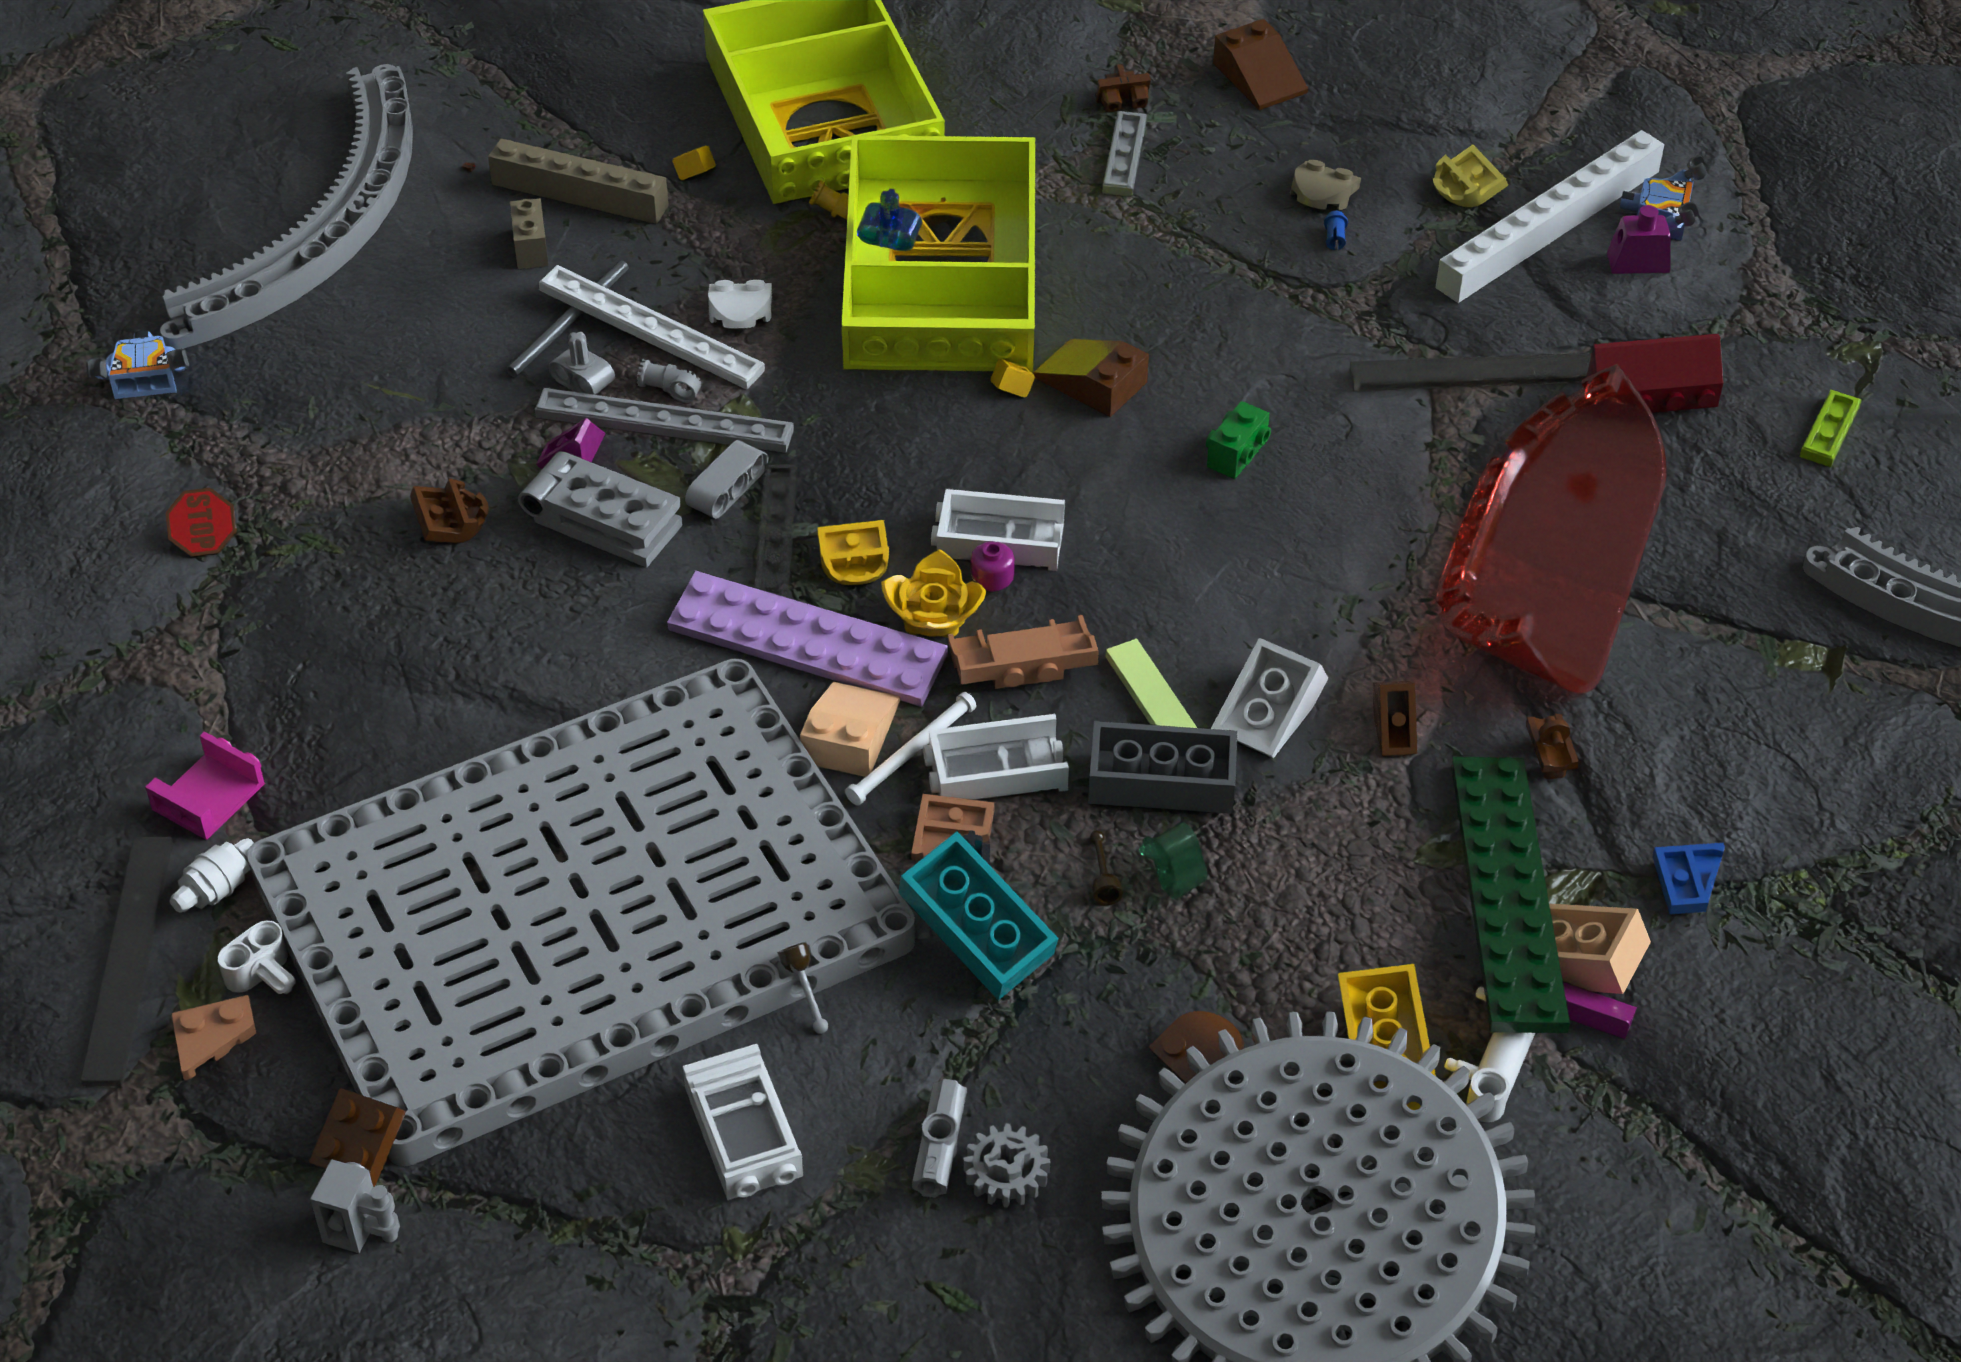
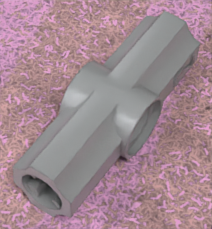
M943 1079L940 1082L933 1083L927 1116L922 1123V1139L912 1181V1189L920 1192L922 1196L936 1198L938 1195L946 1194L953 1158L957 1153V1138L967 1094L966 1087L961 1086L956 1080Z

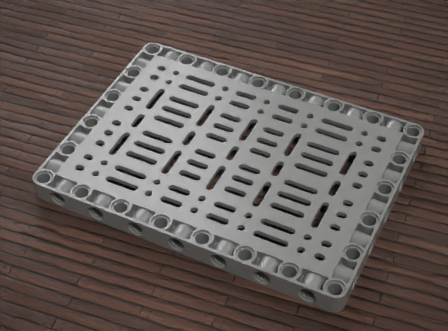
M742 659L723 661L271 835L252 844L247 853L254 883L272 920L282 928L287 951L356 1093L406 1111L388 1154L389 1160L398 1166H410L805 998L806 996L798 974L786 970L779 959L777 952L802 942L807 943L811 960L809 966L805 969V974L814 994L904 956L915 945V917L911 908L898 893L899 890L752 666ZM716 714H722V716L714 719L709 718ZM725 732H733V734L725 737L721 736V734ZM657 737L661 738V740H658L641 748L635 749L636 745L642 744ZM697 743L704 744L703 746H696ZM675 752L680 753L678 756L645 769L630 772L631 769ZM743 755L749 756L747 759L741 761L736 760V758ZM708 761H715L735 794H725L706 764ZM572 770H576V771H577L576 773L570 775V771H572ZM753 774H760L759 777L754 779L747 778ZM687 777L695 778L651 797L644 796L647 793ZM609 778L614 779L612 782H606V781H605L606 779H609ZM524 789L528 790V791L525 792V793H519V791H521V790H524ZM580 789H588V791L566 800L555 801L557 798ZM765 792L773 793L770 796L764 798L759 797V795ZM697 796H707L702 800L664 815H656V813ZM616 798H626L643 826V831L636 832L633 830ZM532 808H538L535 812L529 811ZM741 810L747 811L757 828L754 830L747 829L738 812ZM594 814H603L601 817L578 826H570V824ZM708 815H718L715 818L678 833L667 834V832ZM507 818L512 819V821L492 828L490 830L484 832L479 831L481 828L489 826ZM447 819L451 820L449 823L442 822ZM786 820L791 822L785 826L777 825L778 823ZM549 827L568 859L566 862L557 861L540 828ZM607 832L614 833L589 845H581V843ZM456 838L462 839L459 842H453V840ZM797 839L803 840V842L797 845L789 844ZM393 840H395V842H398L393 845L382 848L380 850L373 849L375 847L386 844ZM728 843L736 844L731 848L694 863H685V861ZM518 844H527L525 847H522L500 857L493 856L498 852H501ZM767 845L770 847L789 877L788 881L783 882L778 879L760 850L761 846ZM654 847L665 863L663 867H656L646 851L647 848ZM427 849H436L435 851L429 854L418 857L390 869H383L385 866L405 859ZM618 851L625 852V854L601 864H592V862ZM471 857L474 859L490 889L488 893L482 894L479 892L462 861L464 858ZM810 858L815 859V861L810 864L801 863L802 861ZM740 862L748 863L746 866L704 883L696 882L701 878ZM537 863L536 866L514 875L504 876L505 873L527 864ZM324 867L328 869L321 873L315 872L316 870L322 869ZM362 875H363V876H367L366 878H364V879H362V880H358V879H357L359 876H362ZM440 875H450L447 878H444L442 880H439L437 882H434L432 884H429L407 894L397 895V893L402 890L413 887L415 885H418ZM578 878L585 888L588 897L579 898L569 880ZM638 880L643 881V883H641L640 885H637L614 895L609 894V892H611L612 890H615ZM753 881L760 882V884L720 901L708 902V900ZM541 882H548L546 886L521 896L514 895ZM669 883H676L697 916L696 919L688 920L667 887ZM825 884H830L832 886L826 890L818 889V887ZM333 886L339 887L335 891L325 892L328 888H331ZM455 893L461 894L460 896L454 899H451L449 901H446L444 903H441L439 905H436L414 915L407 914L408 912L414 909H417L419 907H422L424 905H427ZM376 895L379 898L394 927L393 931L384 932L367 901L368 896ZM794 897L802 898L799 901L792 900ZM647 900L655 901L654 903L643 908H640L636 911H633L631 913H620L625 909L638 905ZM836 904L844 905V907L837 910L830 909V907ZM767 908H776L773 912L732 929L724 928L728 924ZM499 909L503 912L510 925L508 930H501L491 914L493 910ZM347 912L353 913V914H352L351 916H349V917H346V918H343V919L338 918L340 915H342V914H344V913H347ZM558 912H565V915L539 926H531L532 923ZM464 913L471 914L469 917H466L464 919H461L459 921H456L454 923L431 931L427 934H417L418 932L424 929H427L429 927H432L434 925H437L439 923H442ZM598 914L601 916L619 948L618 951L610 952L590 919L591 915ZM811 916L814 919L811 921H807L804 918ZM658 920L666 921L664 924L640 934L632 933L634 930ZM781 927L789 928L783 933L747 948H736L740 944ZM357 932H362V933H363V934H362L361 936H359V937H356V938H353V939L348 938L350 935H352V934H354V933H357ZM569 932L577 933L550 946H542L543 943ZM702 935L708 936L705 940L699 939ZM479 944H488L485 948H482L480 950L457 958L443 965H433L437 961H440L442 959L465 951ZM520 946L523 949L540 980L538 984L532 985L528 982L511 951L513 947ZM673 947H682L681 950L655 961L647 960L649 957ZM396 949H405L413 964L411 969L405 970L401 967L394 953ZM367 952H372V953H373L371 956H369V957H367V958H364V959L358 958L360 955H362V954H364V953H367ZM580 952L588 953L586 956L562 966H553L554 963ZM718 955L720 959L712 960L711 957ZM498 964V967L455 985L444 986L445 983L488 965ZM690 966L694 968L692 971L668 981H659L660 978ZM623 968H630V971L628 972H621L620 970ZM593 980H604L602 983L576 994L568 993L570 990ZM384 983L389 984L388 987H386V988H384V989H381V990H375V989H374V988H375L376 986H378V985H381V984H384ZM503 984L510 985L504 990L470 1004L455 1007L457 1003ZM423 986L426 989L442 1020L441 1024L435 1026L430 1023L413 990L415 987ZM635 988L642 989L639 993L632 992ZM546 1000L551 1001L549 1005L541 1004L543 1001ZM606 1000H615L613 1004L586 1015L580 1014L582 1010ZM393 1004L400 1005L398 1008L393 1009L391 1011L384 1010L386 1007ZM520 1011L524 1012V1015L477 1035L469 1034L475 1029ZM557 1021L562 1022L560 1026H553L552 1024ZM403 1025H409V1026H410L408 1029H406V1030H404V1031H401V1032H396V1031H395V1030H396L398 1027H400V1026H403ZM527 1033H536L532 1038L484 1057L480 1055L484 1051ZM447 1041L453 1042L450 1046L447 1047L442 1045ZM417 1053L425 1054L423 1057L417 1060L409 1059L411 1056ZM456 1063L464 1064L460 1068L453 1067ZM430 1074L435 1075V1077L429 1081H420V1079L424 1076Z

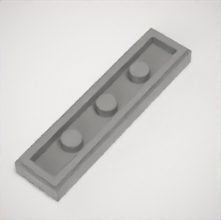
M1117 112L1103 181V194L1132 196L1147 114Z

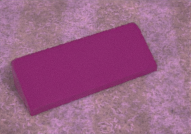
M1563 982L1569 1020L1626 1039L1637 1007Z

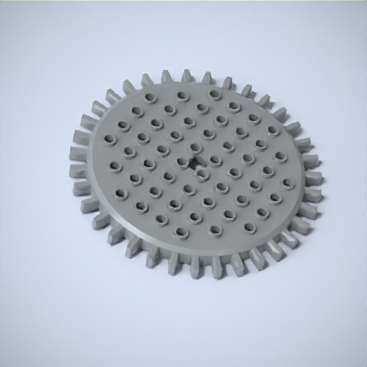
M1289 1012L1287 1021L1289 1038L1272 1041L1269 1040L1267 1027L1262 1019L1256 1018L1253 1019L1252 1038L1256 1045L1238 1050L1234 1038L1226 1029L1218 1032L1219 1049L1225 1057L1212 1065L1206 1061L1203 1054L1194 1046L1186 1050L1187 1061L1190 1068L1197 1074L1186 1084L1183 1083L1174 1073L1166 1068L1159 1072L1160 1085L1173 1096L1164 1107L1142 1094H1139L1136 1099L1137 1111L1142 1116L1154 1121L1148 1133L1121 1124L1118 1129L1120 1142L1140 1150L1137 1160L1130 1161L1117 1157H1108L1107 1173L1109 1175L1132 1180L1130 1192L1102 1191L1103 1209L1113 1211L1127 1210L1130 1211L1131 1217L1130 1223L1104 1226V1243L1119 1244L1133 1242L1136 1252L1133 1255L1110 1262L1113 1279L1124 1278L1142 1272L1146 1285L1134 1289L1124 1296L1128 1312L1141 1309L1147 1304L1156 1301L1163 1313L1151 1320L1145 1327L1146 1338L1152 1343L1162 1338L1169 1330L1175 1327L1185 1339L1173 1351L1172 1362H1189L1198 1350L1213 1359L1212 1362H1431L1429 1359L1442 1350L1450 1356L1453 1362H1471L1472 1355L1468 1348L1457 1339L1462 1331L1467 1327L1480 1338L1490 1343L1497 1336V1327L1494 1323L1478 1313L1484 1301L1490 1302L1500 1309L1513 1312L1516 1306L1517 1296L1493 1284L1497 1272L1524 1279L1528 1275L1530 1262L1520 1257L1503 1253L1504 1241L1533 1244L1535 1236L1534 1225L1506 1221V1210L1534 1208L1535 1193L1534 1190L1504 1189L1503 1178L1526 1173L1528 1160L1526 1155L1497 1160L1493 1148L1511 1141L1514 1136V1127L1511 1122L1484 1131L1477 1119L1487 1115L1494 1108L1495 1097L1492 1093L1483 1094L1466 1105L1457 1093L1464 1089L1469 1082L1470 1070L1462 1066L1443 1082L1431 1073L1438 1065L1440 1047L1433 1044L1424 1052L1418 1063L1405 1058L1402 1054L1407 1046V1030L1399 1028L1392 1036L1388 1049L1369 1044L1373 1037L1372 1018L1363 1017L1358 1026L1357 1038L1352 1040L1336 1037L1338 1023L1335 1012H1326L1322 1022L1323 1036H1302V1022L1298 1013ZM1289 1068H1294L1299 1073L1295 1076H1288L1285 1074V1071ZM1240 1079L1243 1080L1240 1084H1232ZM1377 1081H1383L1387 1084V1087L1378 1089L1373 1084ZM1327 1089L1332 1094L1328 1097H1321L1318 1095V1091ZM1270 1097L1276 1102L1273 1105L1267 1106L1262 1103V1100ZM1417 1102L1421 1105V1108L1411 1110L1407 1107V1104ZM1209 1106H1216L1220 1109L1215 1114L1206 1112ZM1355 1110H1360L1365 1116L1354 1118L1351 1113ZM1297 1119H1305L1309 1123L1304 1127H1299L1294 1122ZM1449 1123L1454 1130L1444 1131L1441 1125ZM1242 1127L1252 1129V1133L1249 1135H1242L1238 1131ZM1392 1131L1397 1133L1399 1137L1389 1140L1384 1134ZM1187 1135H1192L1196 1138V1141L1187 1144L1182 1139ZM1331 1140H1338L1342 1143V1146L1331 1148L1328 1143ZM1276 1148H1281L1286 1153L1281 1157H1276L1271 1152ZM1422 1153H1428L1432 1156V1160L1425 1162L1420 1160L1418 1156ZM1218 1157H1226L1229 1162L1225 1165H1218L1215 1163V1160ZM1370 1161L1376 1167L1372 1170H1366L1361 1165L1364 1162ZM1163 1165H1168L1173 1168V1170L1167 1174H1163L1158 1171L1159 1168ZM1308 1170H1315L1319 1173V1176L1311 1179L1306 1177L1305 1173ZM1455 1175H1463L1467 1181L1456 1183L1452 1178ZM1257 1178L1262 1181V1184L1258 1187H1252L1248 1184V1181ZM1405 1183L1410 1189L1406 1192H1400L1395 1186ZM1195 1187H1202L1206 1190L1200 1196L1191 1193ZM1311 1189H1318V1192L1326 1194L1331 1201L1333 1200V1205L1327 1213L1321 1212L1311 1215L1303 1209L1301 1202L1310 1193ZM1341 1192H1349L1353 1197L1345 1201L1340 1199L1338 1195ZM1286 1200H1291L1296 1206L1292 1209H1285L1281 1204ZM1434 1205H1439L1445 1211L1441 1214H1434L1430 1211V1208ZM1228 1209H1235L1239 1212L1233 1218L1227 1217L1224 1213ZM1376 1214H1383L1387 1217V1220L1383 1223H1378L1372 1217ZM1172 1217H1177L1182 1221L1178 1226H1171L1167 1223ZM1324 1222L1330 1228L1326 1231H1319L1315 1228V1225ZM1469 1227H1473L1479 1231V1234L1471 1237L1464 1231ZM1261 1231H1268L1272 1234V1237L1268 1240H1262L1257 1235ZM1411 1236H1417L1422 1242L1418 1245H1411L1407 1242V1239ZM1206 1239H1210L1215 1243L1209 1249L1203 1248L1200 1244ZM1352 1245H1360L1364 1251L1360 1254H1354L1349 1248ZM1296 1253H1301L1306 1256V1259L1298 1263L1293 1261L1291 1257ZM1447 1258L1453 1259L1456 1262V1266L1447 1268L1441 1262ZM1237 1262H1245L1249 1267L1245 1271H1238L1234 1268V1265ZM1388 1267H1393L1399 1273L1396 1276L1390 1277L1383 1271ZM1186 1270L1191 1276L1186 1280H1181L1176 1277V1274L1179 1271ZM1329 1276H1336L1340 1279V1283L1329 1285L1325 1280ZM1277 1284L1283 1290L1278 1294H1272L1267 1289L1270 1285ZM1422 1290H1429L1433 1293V1297L1425 1300L1418 1293ZM1214 1293H1220L1225 1298L1223 1301L1215 1303L1210 1300V1296ZM1363 1299H1371L1375 1302V1305L1372 1308H1364L1360 1302ZM1311 1307L1317 1313L1313 1317H1306L1302 1314V1310ZM1248 1316H1254L1259 1320L1253 1326L1246 1325L1243 1321ZM1398 1322H1406L1409 1324L1410 1329L1401 1332L1395 1328V1325ZM1346 1330L1352 1336L1348 1340H1340L1336 1334L1339 1331ZM1282 1339H1288L1293 1345L1289 1349H1282L1278 1346V1342Z

